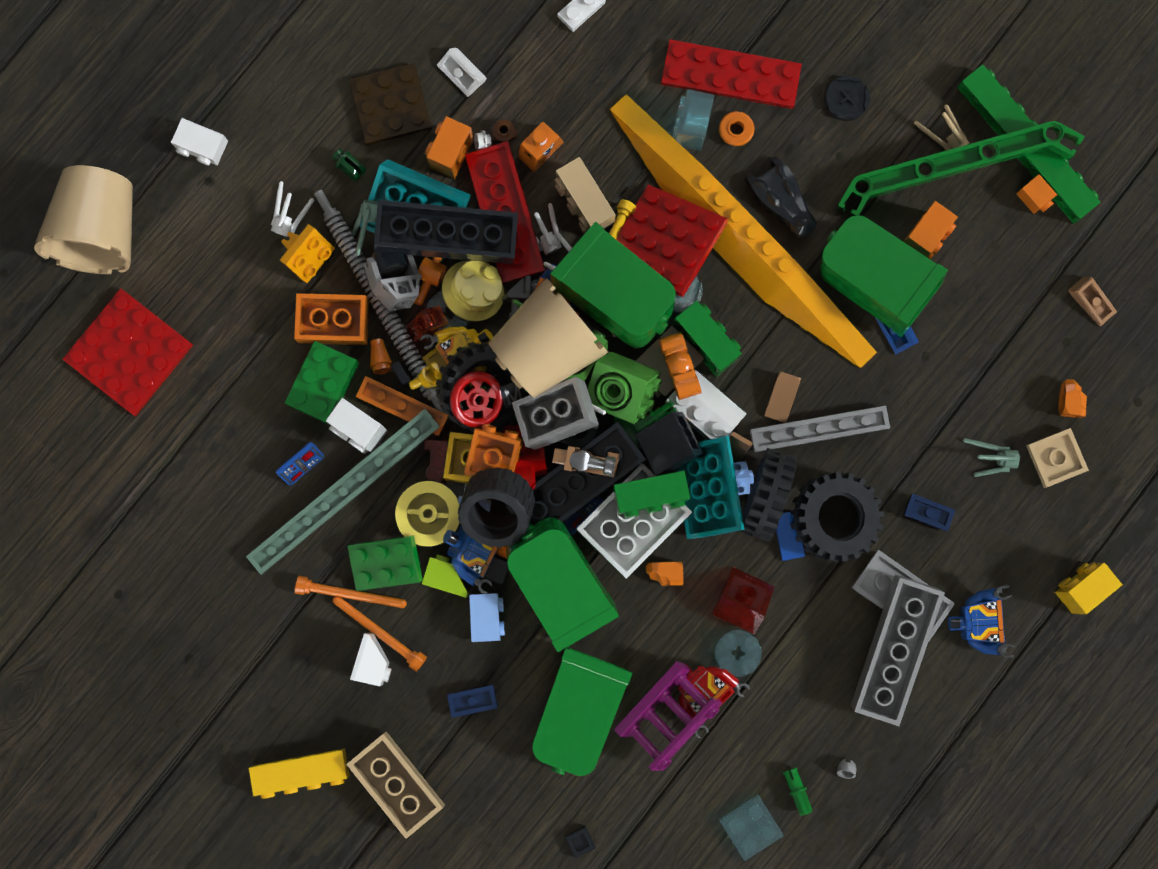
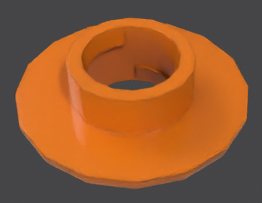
M730 112L720 121V136L729 145H745L754 135L753 121L743 112ZM739 124L742 126L743 132L738 135L733 134L730 131V126Z

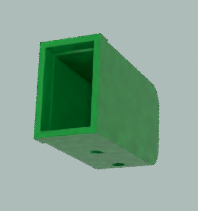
M852 216L844 222L838 231H832L827 239L828 244L824 248L820 265V275L826 283L887 325L900 337H903L940 288L948 271L939 263L936 264L864 216Z
M597 222L588 229L550 274L551 283L556 288L554 291L563 295L631 347H643L657 333L659 335L662 334L668 326L666 322L673 313L676 295L674 286L607 233Z
M546 518L535 525L531 523L526 534L521 537V540L513 543V545L506 546L509 571L551 638L557 652L562 651L619 617L612 597L606 592L567 528L560 520Z
M565 648L557 676L534 737L533 753L540 762L550 765L552 771L562 775L565 774V771L577 776H585L591 773L596 767L624 691L630 682L632 672L572 648Z

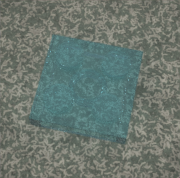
M758 794L719 819L744 861L784 836Z

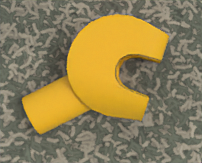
M433 362L429 366L424 367L418 373V377L409 382L410 388L414 390L420 386L425 388L438 386L436 381L442 378V374L437 363Z

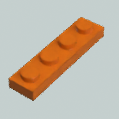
M365 376L356 395L357 398L408 422L426 409L440 425V428L433 433L440 436L448 419L447 414Z

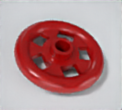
M475 371L465 374L455 383L450 395V406L459 422L469 427H482L483 424H489L496 419L502 409L503 399L500 392L501 385L494 376L486 372ZM483 382L490 385L487 392L480 388ZM471 383L474 388L466 394L463 389L467 384ZM477 396H480L481 401L476 404L475 399ZM489 397L494 398V404L492 408L486 407L489 402ZM465 400L468 409L462 411L460 402ZM482 410V417L473 418V411Z

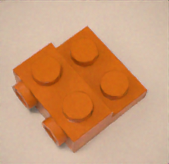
M489 424L477 427L474 430L464 474L474 476L480 470L483 471L486 468L496 467L509 469L514 472L516 463L519 460L523 438H519V433L511 430H505V433L497 432V427Z

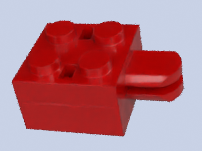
M519 424L503 426L504 430L500 431L501 433H505V430L515 431L519 433V438H523ZM523 440L514 473H518L523 479L527 480L533 490L536 486L535 476L548 474L545 447L537 450L525 447Z

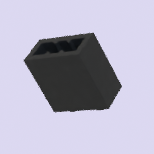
M671 412L636 434L639 440V448L645 453L649 461L648 466L656 476L669 474L703 453L683 412Z

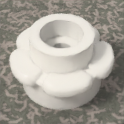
M484 130L481 133H475L474 143L476 151L491 146V137L489 134L486 135Z

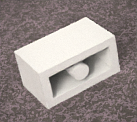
M182 118L171 143L176 148L177 153L189 157V154L197 157V161L209 166L210 163L218 165L228 140L223 134Z

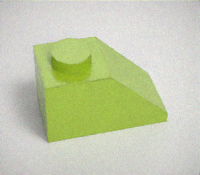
M436 555V559L430 557L422 584L468 598L469 592L452 564L449 563L450 558Z

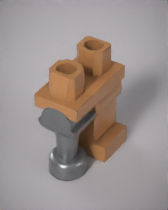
M568 446V450L555 448L552 463L563 464L564 470L576 471L577 469L578 471L615 477L620 454L608 452V456L605 458L594 456L587 450H580L579 447Z

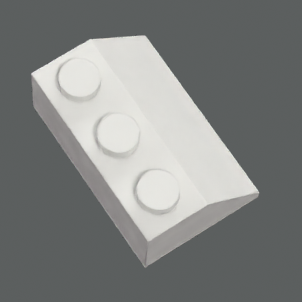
M695 370L702 393L678 400L674 391L665 404L671 400L674 406L670 409L672 410L676 407L678 412H683L689 425L706 440L728 436L744 418L746 413Z

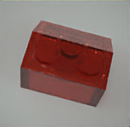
M733 567L712 614L755 634L765 618L775 586Z

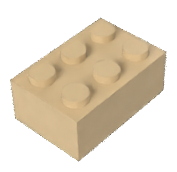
M578 157L556 170L555 188L561 197L565 195L568 202L566 205L573 216H578L580 221L578 225L582 232L585 234L595 222L605 230L612 227L616 214L581 158Z

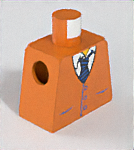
M542 122L521 143L518 158L535 173L564 142L547 124Z

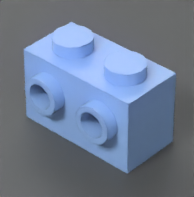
M498 593L469 595L471 642L500 641L501 636L505 635L504 621L500 622L499 612H504L503 598H499Z

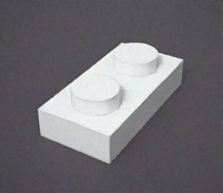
M572 0L558 13V18L574 32L600 9L606 0Z

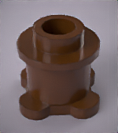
M499 120L494 124L491 138L499 143L508 141L511 146V141L517 138L518 131L511 121ZM502 130L508 131L505 134L501 133Z

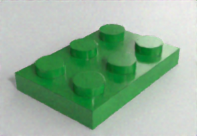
M414 535L355 543L347 546L356 591L420 583L423 581Z

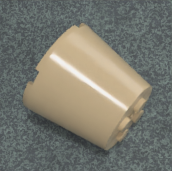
M76 165L65 168L61 173L35 242L34 249L37 254L44 259L51 257L57 260L56 265L81 272L111 274L112 270L117 269L121 273L127 271L131 264L132 183L118 173L99 167Z
M547 278L488 342L497 355L495 360L503 370L508 369L512 374L511 380L519 389L524 387L533 398L608 353L600 341L596 344L594 343L597 340L596 336L560 293L554 295L552 291L556 288Z

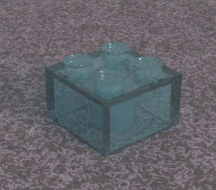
M687 89L686 97L681 96L677 116L681 118H676L672 137L676 138V141L682 147L698 151L702 150L714 95Z

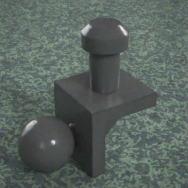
M531 276L522 278L502 296V301L511 302L509 319L519 309L513 303V300L524 303L534 292L538 281H531Z

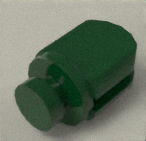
M340 148L332 156V159L335 162L337 161L335 166L341 169L353 181L357 182L360 175L366 172L365 167L349 151L344 154V151Z

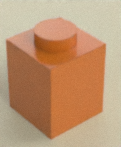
M1040 174L1016 193L1033 214L1038 210L1042 212L1047 210L1054 204L1051 200L1057 195Z

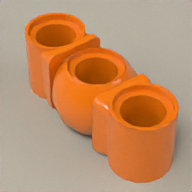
M682 332L659 338L660 348L669 374L673 379L678 400L701 394L700 383L693 368L690 355L687 353L688 349Z

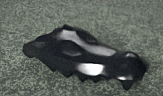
M774 157L770 160L773 166L772 169L757 179L752 174H749L745 177V181L750 186L759 205L767 213H771L776 220L786 224L796 238L804 237L816 228L817 222L808 210L795 176L788 166L777 157Z

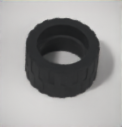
M499 467L480 470L469 479L458 509V520L461 523V528L471 539L473 538L480 544L490 547L513 545V543L521 540V537L527 532L535 503L533 489L527 480L523 479L518 473L512 472V470ZM483 499L500 500L508 504L515 513L507 516L495 515L486 511L478 501Z

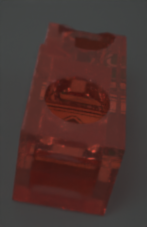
M440 305L421 310L406 328L413 337L414 343L418 344L427 340L426 338L420 341L423 335L428 334L432 336L439 328L445 327L449 322Z
M425 440L424 449L430 451V465L426 470V476L429 481L438 483L445 481L443 476L448 441Z

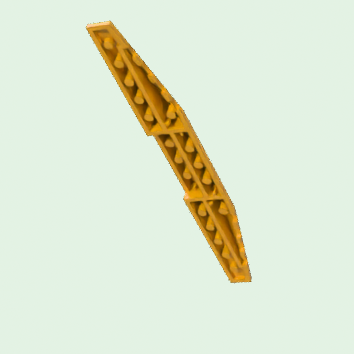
M627 94L610 109L612 115L630 139L632 146L639 153L661 190L727 218L728 223L713 249L766 304L780 311L782 315L793 320L802 329L819 338L818 340L825 345H829L838 354L859 368L864 366L877 353L791 255L699 161Z

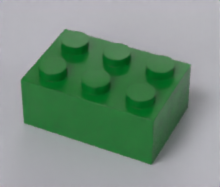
M696 300L675 318L673 327L678 332H682L683 337L704 357L703 362L717 377L738 360L742 354L739 351L741 347L735 339L732 338L730 340L727 337L725 327L718 320L715 322L711 318L709 308L704 303L700 304Z
M314 341L285 404L330 425L326 420L340 400L344 398L360 363L356 359Z
M685 471L613 486L618 515H624V519L638 516V511L647 510V514L660 512L663 506L670 505V509L684 507L686 505L685 502L690 500Z

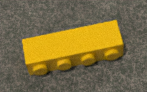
M345 748L251 766L249 773L253 796L260 795L261 799L274 797V792L284 791V795L298 792L300 787L307 786V790L321 788V783L330 782L331 786L345 783L344 779L350 776L349 768L346 765L348 762Z

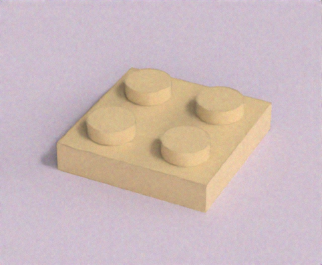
M1071 428L1026 445L1044 488L1089 471Z

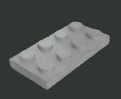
M876 550L851 588L883 610L895 574L926 585L928 584L880 550ZM945 596L943 597L929 641L955 605L954 602Z

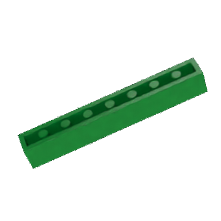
M981 65L957 87L998 136L1038 125L1034 120L1028 118L1022 105L1010 97L1009 90L1005 86L1000 85L995 79L993 71L984 65ZM1046 149L1017 157L1034 178L1040 174L1057 195L1052 200L1073 224L1101 203L1098 199V194L1092 188H1088L1083 182L1082 175L1074 171L1070 167L1069 161L1058 154Z

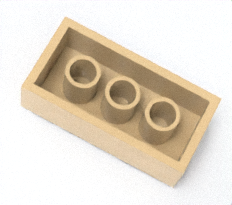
M387 732L346 764L406 839L445 806L443 801Z

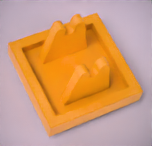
M309 224L300 235L288 232L287 235L290 239L288 241L285 239L281 241L288 250L280 261L305 283H308L315 276L318 269L335 249Z

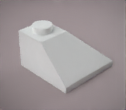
M370 632L364 633L350 679L382 686L383 682H388L391 674V669L388 668L389 661L376 636Z

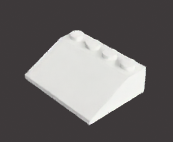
M642 463L623 483L656 476ZM613 492L576 530L627 579L692 513L686 505L676 509H670V505L663 506L660 512L647 514V510L638 511V516L624 519V515H618Z

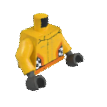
M460 326L445 328L435 332L434 336L423 335L420 341L426 338L431 341L430 345L424 347L426 350L432 348L433 344L437 342L438 344L435 347L448 364L449 361L446 358L449 355L455 356L458 353L457 348L469 347L468 343L472 342L476 344H481V342L488 343L493 338V335L487 329L478 334L474 328L467 330L465 327ZM487 366L476 367L470 372H486ZM469 383L464 387L463 390L465 391V388H470L473 385Z

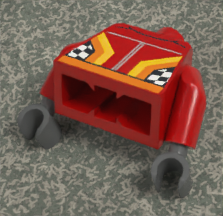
M686 665L690 669L686 674L688 681L708 701L715 698L719 699L723 704L734 692L740 697H745L739 692L741 686L750 690L749 685L739 682L726 669L713 666L707 668L699 666L693 671ZM679 686L678 689L681 692L678 698L679 705L694 718L702 708ZM703 723L700 728H705L707 733H709L706 724ZM696 731V732H695V735H696L698 738H701V736L699 735V733H697V731Z

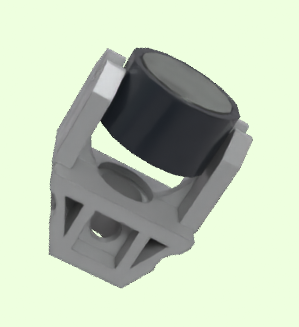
M382 252L373 253L370 258H367V262L364 263L365 273L372 293L389 311L411 308L418 297L421 274L418 272L413 256Z

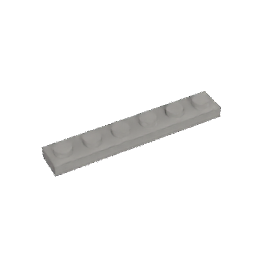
M886 406L751 429L750 435L755 453L766 451L767 448L778 449L890 429Z

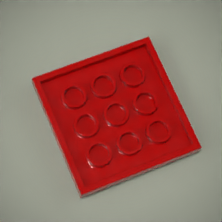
M648 185L635 205L636 208L633 214H630L621 228L616 240L667 279L674 286L676 295L683 298L723 232L728 220L724 216Z
M120 288L63 360L132 415L136 416L192 348L193 344Z

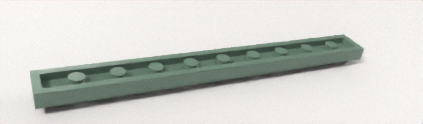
M424 409L247 555V559L260 574L265 573L438 430L440 425Z

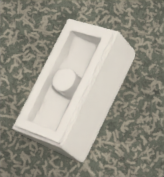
M450 48L437 64L467 97L487 79L458 48Z

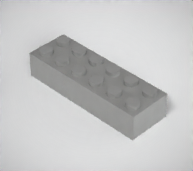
M895 574L850 705L854 712L900 726L945 594L944 591Z

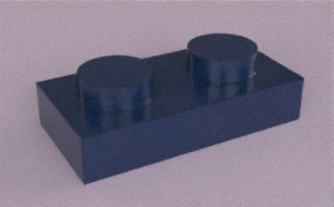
M910 494L903 516L948 532L956 510L918 495Z
M493 685L447 694L452 718L498 708Z

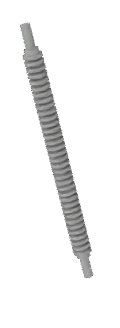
M322 190L315 192L314 195L325 212L323 214L325 217L324 222L327 223V227L330 228L329 230L341 252L344 254L345 259H347L348 264H350L351 269H353V273L356 274V278L359 279L358 282L362 284L361 287L373 305L374 310H376L377 315H380L379 319L383 320L382 324L386 325L385 329L388 331L389 336H391V340L394 341V345L397 346L396 349L400 351V356H403V361H407L405 362L406 366H410L408 370L410 372L413 371L411 373L412 377L417 378L418 373L424 367H427V365H424L425 361L421 360V354L418 355L419 351L416 349L415 344H413V340L410 339V335L407 334L408 331L404 329V324H401L402 321L396 310L389 311L372 293L365 273L364 263L367 262V259L364 257L363 252L356 256L357 242H355V238L352 236L341 213L331 207ZM422 386L420 391L424 392V398L427 397L429 401H432L437 410L447 414L441 409L442 401L436 395L439 392V386L432 388Z

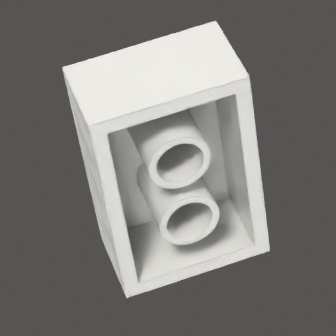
M343 398L326 420L331 425L329 430L345 441L350 438L348 443L364 454L367 451L372 453L376 450L389 432L380 423Z

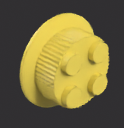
M466 260L453 265L447 271L442 282V295L448 308L458 317L468 321H483L495 315L503 303L504 286L494 266L482 261Z
M433 481L419 482L407 488L400 496L395 511L396 523L404 536L414 535L417 545H439L443 543L444 534L448 530L454 532L459 526L458 509L460 504L455 494L445 485Z

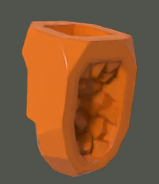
M1074 379L1063 381L1059 392V415L1072 418L1086 417L1087 396L1082 392L1081 386Z
M657 562L646 565V573L650 579L658 581L661 586L683 585L682 562Z

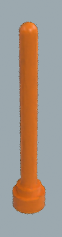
M298 575L295 586V594L300 595L315 592L398 608H404L407 605L404 599L312 583V580H308V577Z
M335 596L333 598V603L405 657L409 667L415 672L424 664L427 656L423 653L412 652L341 597Z

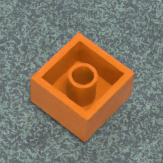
M446 116L444 121H440L435 130L437 136L434 142L428 144L425 154L427 155L430 169L455 180L464 162L465 154L468 153L474 139L471 127Z
M934 201L903 242L931 259L942 247L943 243L940 241H944L947 236L949 237L957 225L954 222L958 216L937 201Z

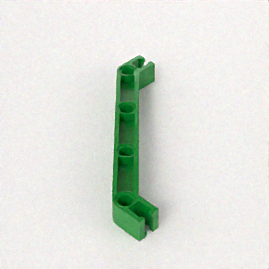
M1050 121L861 174L852 180L837 209L845 212V203L850 196H853L860 200L857 211L851 210V217L859 216L868 199L1046 149L1070 160L1076 153V150L1068 149L1060 143V140L1064 137L1075 142L1074 145L1078 146L1085 136L1060 122ZM1047 130H1053L1056 133L1057 137L1055 140L1047 137ZM990 148L993 151V157H985L982 149ZM919 166H928L930 174L922 175L919 172ZM864 183L868 190L865 193H859L855 185Z

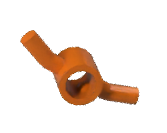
M425 257L418 270L419 274H421L420 280H423V283L419 289L418 297L414 301L415 304L422 306L431 285L439 287L447 269V266L441 264L442 258L433 257L431 260Z

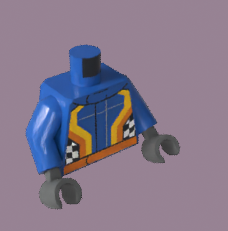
M461 526L457 533L448 530L444 534L443 542L450 545L447 555L452 558L451 564L458 576L472 586L477 585L478 590L482 594H487L486 591L481 589V584L488 583L492 586V583L487 579L480 580L479 576L484 578L498 547H490L476 542V540L471 539L463 531Z
M1003 585L998 587L997 590L995 588L981 590L966 600L965 606L960 607V616L948 617L949 630H961L962 639L968 640L969 646L983 654H1002L1006 658H1013L1014 655L1006 653V649L1009 646L1015 647V645L1005 644L1002 600L1012 596H1004L1002 589L1010 586Z

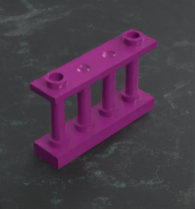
M678 661L614 729L621 737L633 736L651 755L654 761L649 768L652 771L665 770L672 761L670 759L708 718L712 719L719 712L720 709L718 707L722 704L719 699L715 698L708 701L688 681L686 674L690 669L684 663ZM676 685H680L702 708L694 718L671 696L672 693L670 691ZM660 702H664L686 725L678 735L655 713V708ZM649 719L670 742L662 753L639 730V725L644 720Z

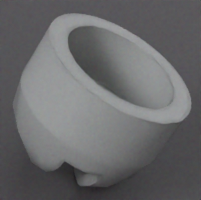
M843 759L838 764L837 775L846 779L855 778V763L852 760L849 763L846 762V759Z

